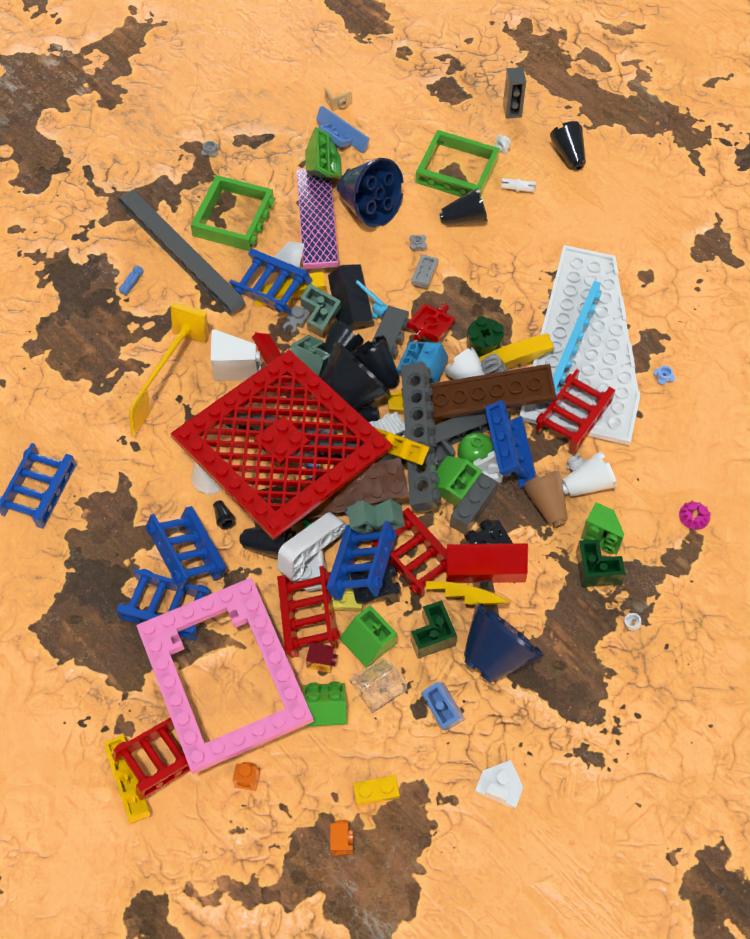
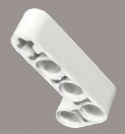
M331 512L323 515L281 546L278 552V571L292 581H297L304 572L305 561L338 538L344 532L346 523Z

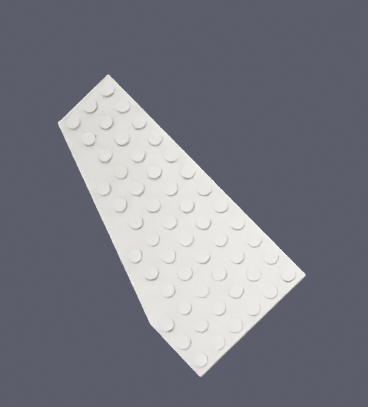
M564 245L541 335L546 333L550 335L555 349L535 359L533 366L550 364L552 376L554 375L594 281L600 282L599 290L602 291L599 301L595 300V311L593 315H589L591 319L588 328L584 327L583 331H585L583 340L582 342L578 341L577 345H579L577 354L576 356L572 355L573 363L570 370L566 369L565 373L568 376L578 369L580 370L578 380L597 391L606 392L609 386L616 390L613 401L588 436L630 446L640 400V391L638 390L632 345L629 340L626 312L618 279L619 273L616 257ZM564 382V384H561V383H560L559 388L562 389L563 386L565 385V382ZM575 386L569 391L570 394L590 405L598 403L595 397ZM565 399L559 405L582 419L588 417L587 411ZM543 402L522 406L520 416L523 417L525 422L537 424L536 419L538 415L544 413L550 404ZM555 412L550 417V420L571 432H577L579 429L577 424Z

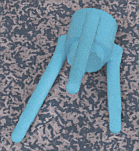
M357 280L356 284L375 301L372 306V310H374L372 312L373 318L376 320L379 317L383 318L388 305Z

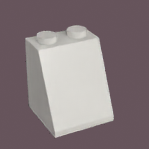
M212 330L210 361L214 381L246 380L262 369L260 351H257L256 344L218 330Z

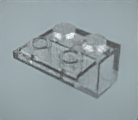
M381 658L349 679V682L372 714L407 691L406 680L396 666L385 658Z

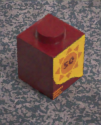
M310 642L306 658L307 669L331 673L332 666L336 667L338 654H335V646Z

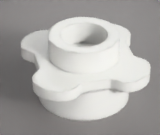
M498 135L494 147L500 148V151L506 154L508 153L507 149L511 146V141L506 136Z
M581 455L572 456L567 460L568 465H566V469L570 468L574 471L587 460H583Z

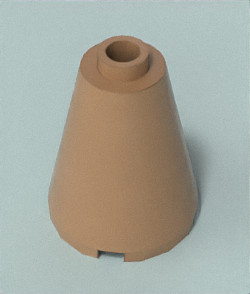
M560 472L545 473L544 477L539 478L537 476L524 484L525 491L550 526L554 525V528L564 525L568 517Z

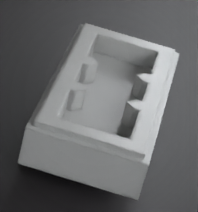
M422 254L411 284L428 289L439 259Z

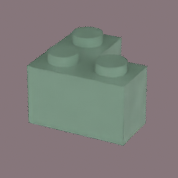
M312 284L308 285L301 296V306L313 312L307 321V329L323 338L341 309V301Z
M307 335L293 343L290 350L321 378L330 354L322 350L323 341Z
M392 499L376 506L360 500L347 507L350 529L360 534L372 533L374 531L382 532L385 521H389L395 530L405 526L402 506Z

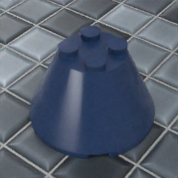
M376 158L352 169H347L337 184V191L341 199L363 224L376 228L389 223L398 212L404 194L401 193V183H404L403 175L399 166L393 160Z
M480 602L475 605L464 656L466 657L464 662L472 669L477 667L482 671L481 676L491 683L492 680L497 681L544 656V653L537 646L534 648V645L529 642L530 640L494 611L487 610L486 612L484 609L486 606Z

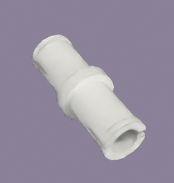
M502 178L501 189L535 193L536 182L522 181L519 178L517 180Z

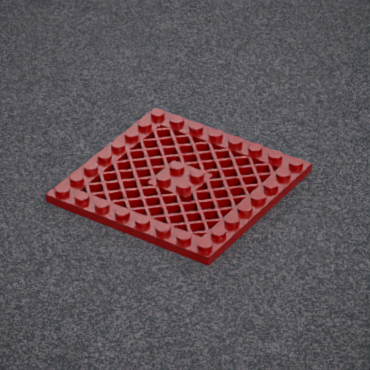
M291 350L283 353L170 433L171 438L273 540L380 459L393 447L390 441ZM292 382V387L281 386V383ZM267 392H275L277 397H267ZM291 393V398L280 397V394ZM294 393L305 394L304 399L294 398ZM252 403H263L262 408L252 407ZM266 403L276 404V408H266ZM280 404H290V409H279ZM293 405H304L303 410L293 409ZM307 405L317 406V411L307 410ZM238 413L248 414V417L237 418ZM251 414H262L261 419H251ZM265 415H275V420L265 419ZM279 415L289 416V420L284 416L280 419H278ZM292 416H303V421H292ZM306 417H317L316 422L306 421ZM320 417L330 418V423L319 422ZM223 424H233L232 429H222ZM236 424L247 425L246 430H237ZM250 425L260 426V431L250 430ZM305 428H315L316 433H305ZM319 429H330L329 434H319ZM332 430H343V435L332 434ZM218 435L217 440H207V436ZM221 435L232 436L231 441L221 440ZM235 436H245V442L235 441ZM249 437H254V442H249ZM309 440H315V445H309ZM318 440L329 441V446L318 445ZM332 441H343V447L332 446ZM346 442H357L356 447H345ZM220 447H230V453L220 452ZM234 448H244V453H234ZM248 448L258 449V454H247ZM303 451L314 452V457L303 456ZM317 452H328V458L317 457ZM331 453H342V458H331ZM345 453H350V455L345 458ZM223 459H229V465ZM233 459L243 460V465H232ZM247 460L257 461V466H246ZM261 461H271V467L260 466ZM276 462L279 466L285 463V467H274V463ZM288 463H299V468H288ZM313 463V469L302 468V464ZM316 464H327V470L316 469ZM330 464H334L335 466L330 469ZM245 472H255L256 478H245ZM270 473V479L259 478V474ZM274 473L284 474V479H273ZM288 474L298 475V480H287ZM302 475H313L312 481L301 480ZM249 484L255 485V489H253ZM258 485H269V491H259ZM272 486H283V492L272 491ZM287 486L298 487L297 492H286ZM301 487H307V488H305L303 491L300 492ZM262 497H268V503ZM271 498H282V504H272ZM286 498L291 499L285 504Z

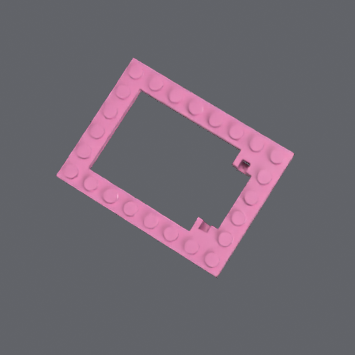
M252 577L136 625L192 774L314 722ZM228 611L235 628L249 623L285 709L204 743L171 655L184 650L183 643L178 634L179 631Z

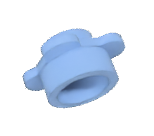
M661 366L659 369L654 370V375L657 376L659 384L663 385L665 382H673L675 380L673 370L669 366Z

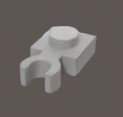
M297 305L293 307L291 314H288L286 317L287 322L283 325L284 333L288 329H292L291 336H295L297 327L303 328L311 316V311Z

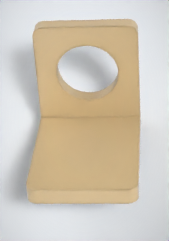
M324 88L325 100L332 111L352 104L351 91L333 97L328 88Z

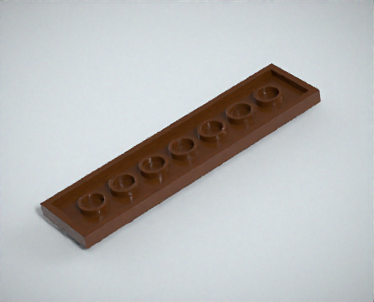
M550 364L430 384L433 390V395L430 396L434 406V412H432L434 420L486 412L485 407L500 400L505 402L506 409L557 400Z
M401 458L373 463L299 521L321 517L328 512L334 514L347 511V507L360 500L374 505L389 499L396 500L409 497ZM312 478L304 479V481H312ZM274 486L272 491L283 492V486ZM287 486L286 492H297L298 487ZM301 487L300 492L303 491V490H304L305 488H307V487ZM269 488L261 489L259 491H269ZM262 497L268 503V497ZM271 498V503L282 504V498ZM286 498L285 504L291 499Z

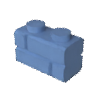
M438 681L421 692L425 701H428L427 704L442 730H449L465 720L445 683Z

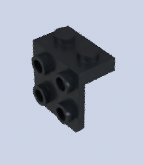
M489 519L479 524L480 527L475 531L471 530L464 534L465 538L460 541L461 544H513L501 522Z
M388 560L378 597H374L368 587L353 588L357 604H363L384 597H388L392 604L400 602L399 594L402 592L399 582L395 580V576L398 575L395 564H391ZM370 571L353 572L350 574L351 580L367 579Z

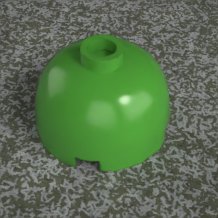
M480 432L467 434L459 443L457 449L458 458L467 459L472 464L479 458L484 459L488 457V453L495 451L493 441L487 435Z

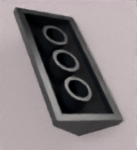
M361 264L340 265L328 275L331 294L341 301V309L336 315L337 321H341L353 329L374 323L368 294L356 284L358 280L366 287Z

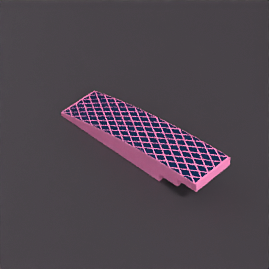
M298 169L297 183L301 241L305 244L302 253L303 269L339 267L331 179H320L310 175L306 169Z

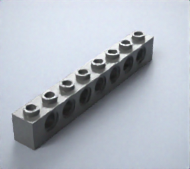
M421 361L401 366L405 437L429 447L422 465L407 460L410 506L416 512L439 508L438 501L441 499L440 492L437 489L439 475L436 471L438 458L434 450L437 443L433 435L435 422L432 418L434 406L430 396L433 395V390L429 383L431 370ZM428 485L427 489L422 491V489Z

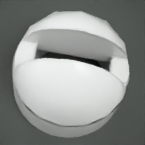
M636 613L626 615L624 619L626 628L630 631L638 630L641 627L640 616Z

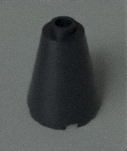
M578 121L565 122L562 124L563 127L559 129L556 127L551 131L550 138L570 169L580 170L586 164L583 127Z
M479 188L470 191L441 208L442 212L439 213L441 222H445L446 225L488 221Z
M334 321L322 350L330 354L334 343L338 341L353 354L364 343V339L359 333L355 335L352 332L353 328L341 321Z
M384 335L375 337L376 341H367L361 345L353 355L385 387L392 388L398 384L397 380L400 377L387 339Z
M258 526L244 529L243 533L240 534L239 541L244 549L278 558L279 549L296 535V531H292V527H290L273 540Z

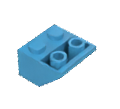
M409 342L397 367V371L401 374V366L423 361L426 367H429L431 370L429 383H437L448 360V355L441 343Z

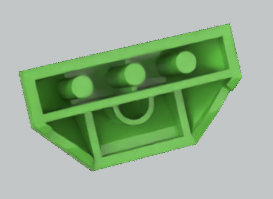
M317 127L314 128L305 150L306 171L320 179H340L342 177L340 154L331 141L330 134Z

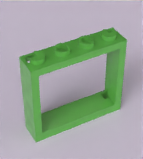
M437 130L416 170L415 183L459 197L479 188L481 197L499 160L500 148ZM438 145L489 159L478 184L427 170L426 168Z
M216 175L190 225L192 236L250 251L253 244L257 243L258 234L262 232L264 227V221L269 218L271 207H274L276 198L274 197L273 189ZM222 191L262 200L246 235L206 225Z

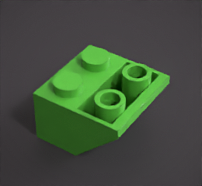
M446 456L436 470L439 475L437 489L440 492V496L457 507L483 470L467 459Z
M595 502L585 522L581 539H599L600 548L607 553L617 555L625 535L613 509Z
M369 605L354 617L340 636V640L367 668L397 644V633Z
M332 681L328 684L312 682L308 685H303V696L314 722L305 726L347 724L345 683Z

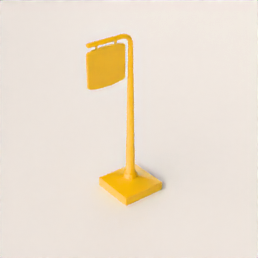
M173 302L171 305L172 333L177 334V336L130 406L129 421L132 437L135 436V432L139 430L149 415V396L146 390L182 339L187 337L206 343L208 340L207 312Z

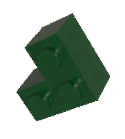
M599 539L579 541L576 554L582 587L622 584L625 577L622 556L602 557Z
M443 601L423 606L422 617L426 626L411 631L410 638L417 658L456 646L457 634Z

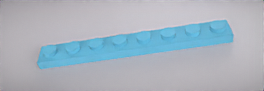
M593 282L553 375L556 396L561 390L559 388L560 383L564 384L566 380V369L570 370L573 363L571 357L577 354L579 348L577 343L583 340L585 334L583 329L584 327L588 328L591 319L589 315H593L595 311V300L599 301L602 291L599 290L600 282Z

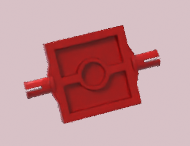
M443 303L440 308H434L424 304L407 322V328L417 332L413 339L419 342L425 336L438 343L454 325L456 320L445 313L449 306Z

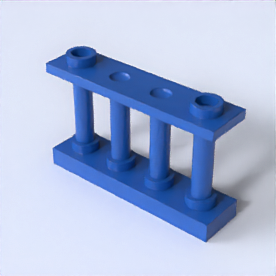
M252 248L248 253L252 259V265L240 282L231 279L229 283L240 295H246L273 307L279 313L285 312L290 315L292 311L288 307L287 302L299 284L309 285L313 281L306 270ZM258 267L266 268L253 288L246 286ZM277 272L280 274L267 294L260 292L271 273ZM288 277L293 279L281 300L274 298L284 280L288 279Z
M500 400L485 407L499 472L503 476L515 472L519 488L523 489L526 482L537 477L523 417L519 416L511 420L508 417L505 402Z
M31 443L29 448L24 451L23 459L3 496L0 497L1 516L5 517L8 510L11 509L32 516L36 527L44 529L77 466L73 455L65 454L63 460L59 461L39 455L35 444ZM35 461L58 468L52 477L30 469ZM26 477L48 483L49 487L46 491L40 492L24 487L22 484ZM17 493L41 500L38 508L35 509L14 503L13 501Z
M193 506L185 507L181 518L159 523L155 514L150 515L145 526L146 531L151 536L171 573L172 580L176 583L179 590L183 589L188 578L209 573L213 581L222 578L227 567ZM183 526L188 533L167 538L164 530ZM191 541L196 550L176 554L172 545ZM200 557L205 564L185 570L180 561Z
M389 521L384 522L382 532L362 534L350 529V525H346L326 586L334 600H341L344 591L348 588L368 587L373 596L378 597L391 549L396 539V531L392 528ZM379 540L377 547L358 549V545L362 541ZM374 555L372 563L353 564L356 557ZM370 571L367 579L348 580L349 575L353 572Z
M135 568L133 572L136 580L139 582L129 604H119L116 611L120 619L140 624L159 616L155 612L165 588L176 591L168 612L179 608L184 594L195 597V601L210 595L211 591L204 585L195 586L185 583L183 589L179 590L171 578L153 574L147 569L139 570ZM146 583L157 586L149 608L145 611L138 609L137 604ZM193 625L179 631L178 634L180 637L195 641L198 631L196 626Z

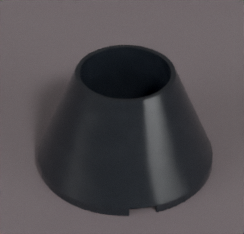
M336 341L334 343L321 379L351 407L357 410L391 394L340 342Z

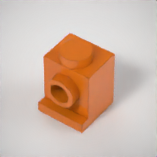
M250 762L236 763L232 780L234 787L256 791L260 769Z
M337 820L335 823H330L331 856L353 855V845H349L353 844V830L348 829V821Z

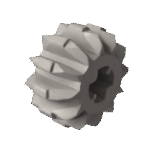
M496 353L486 356L481 362L482 370L485 374L508 371L503 360Z

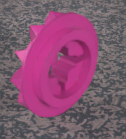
M692 500L689 503L685 502L680 508L679 518L690 529H703L710 522L711 512L708 511V506L702 505L701 501L694 502ZM698 510L699 516L693 520V513Z

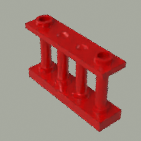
M578 369L573 374L567 376L565 385L556 396L557 400L552 401L546 411L540 413L536 419L537 432H540L544 425L569 439V450L576 453L611 404L616 391L609 386L606 392H599L579 381L580 370ZM575 386L595 397L598 403L590 405L573 396L569 391ZM565 399L587 411L588 417L582 419L559 405ZM555 412L577 424L579 429L577 432H571L550 420V417Z
M407 508L402 511L405 526L395 530L396 536L404 530L410 529L414 537L395 551H391L389 561L391 564H395L397 572L409 584L410 591L423 598L425 592L423 586L426 585V581L433 580L443 571L446 572V548L418 517ZM372 540V547H377L379 540ZM418 543H423L427 551L405 566L399 560V557ZM435 557L439 561V565L417 580L411 571L429 558Z
M319 566L320 576L297 582L290 581L285 575L277 576L284 648L291 658L299 657L301 646L310 645V642L318 643L328 640L332 646L338 648L337 640H340V634L335 625L332 595L326 588L331 572H328L324 566ZM319 584L322 585V595L297 601L293 599L292 593L295 590ZM324 603L325 613L301 619L295 618L294 611H297L298 608ZM326 621L327 632L303 638L297 637L296 630H299V627Z
M171 717L132 740L118 744L113 750V760L117 762L123 758L139 781L136 785V795L140 800L190 771L185 754L182 753L169 734V731L175 728ZM160 736L176 758L175 762L169 766L163 763L150 742ZM141 747L157 769V772L150 777L144 774L131 754Z

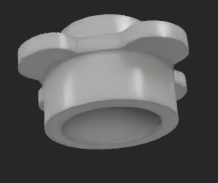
M206 141L203 144L201 154L203 156L215 157L217 156L219 145L213 141Z
M411 235L409 237L411 241L410 248L414 251H422L427 247L425 235Z

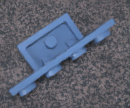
M320 106L316 121L322 125H319L318 128L330 134L331 141L335 143V146L343 148L352 145L360 152H366L370 138L324 106Z

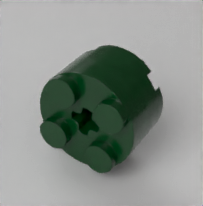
M484 316L478 317L468 327L467 348L471 350V347H473L478 357L502 348L504 337L503 325Z

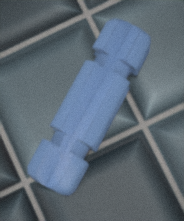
M136 265L132 269L133 272L129 273L123 282L124 284H121L119 287L121 294L127 295L130 292V289L138 281V277L144 272L142 267Z

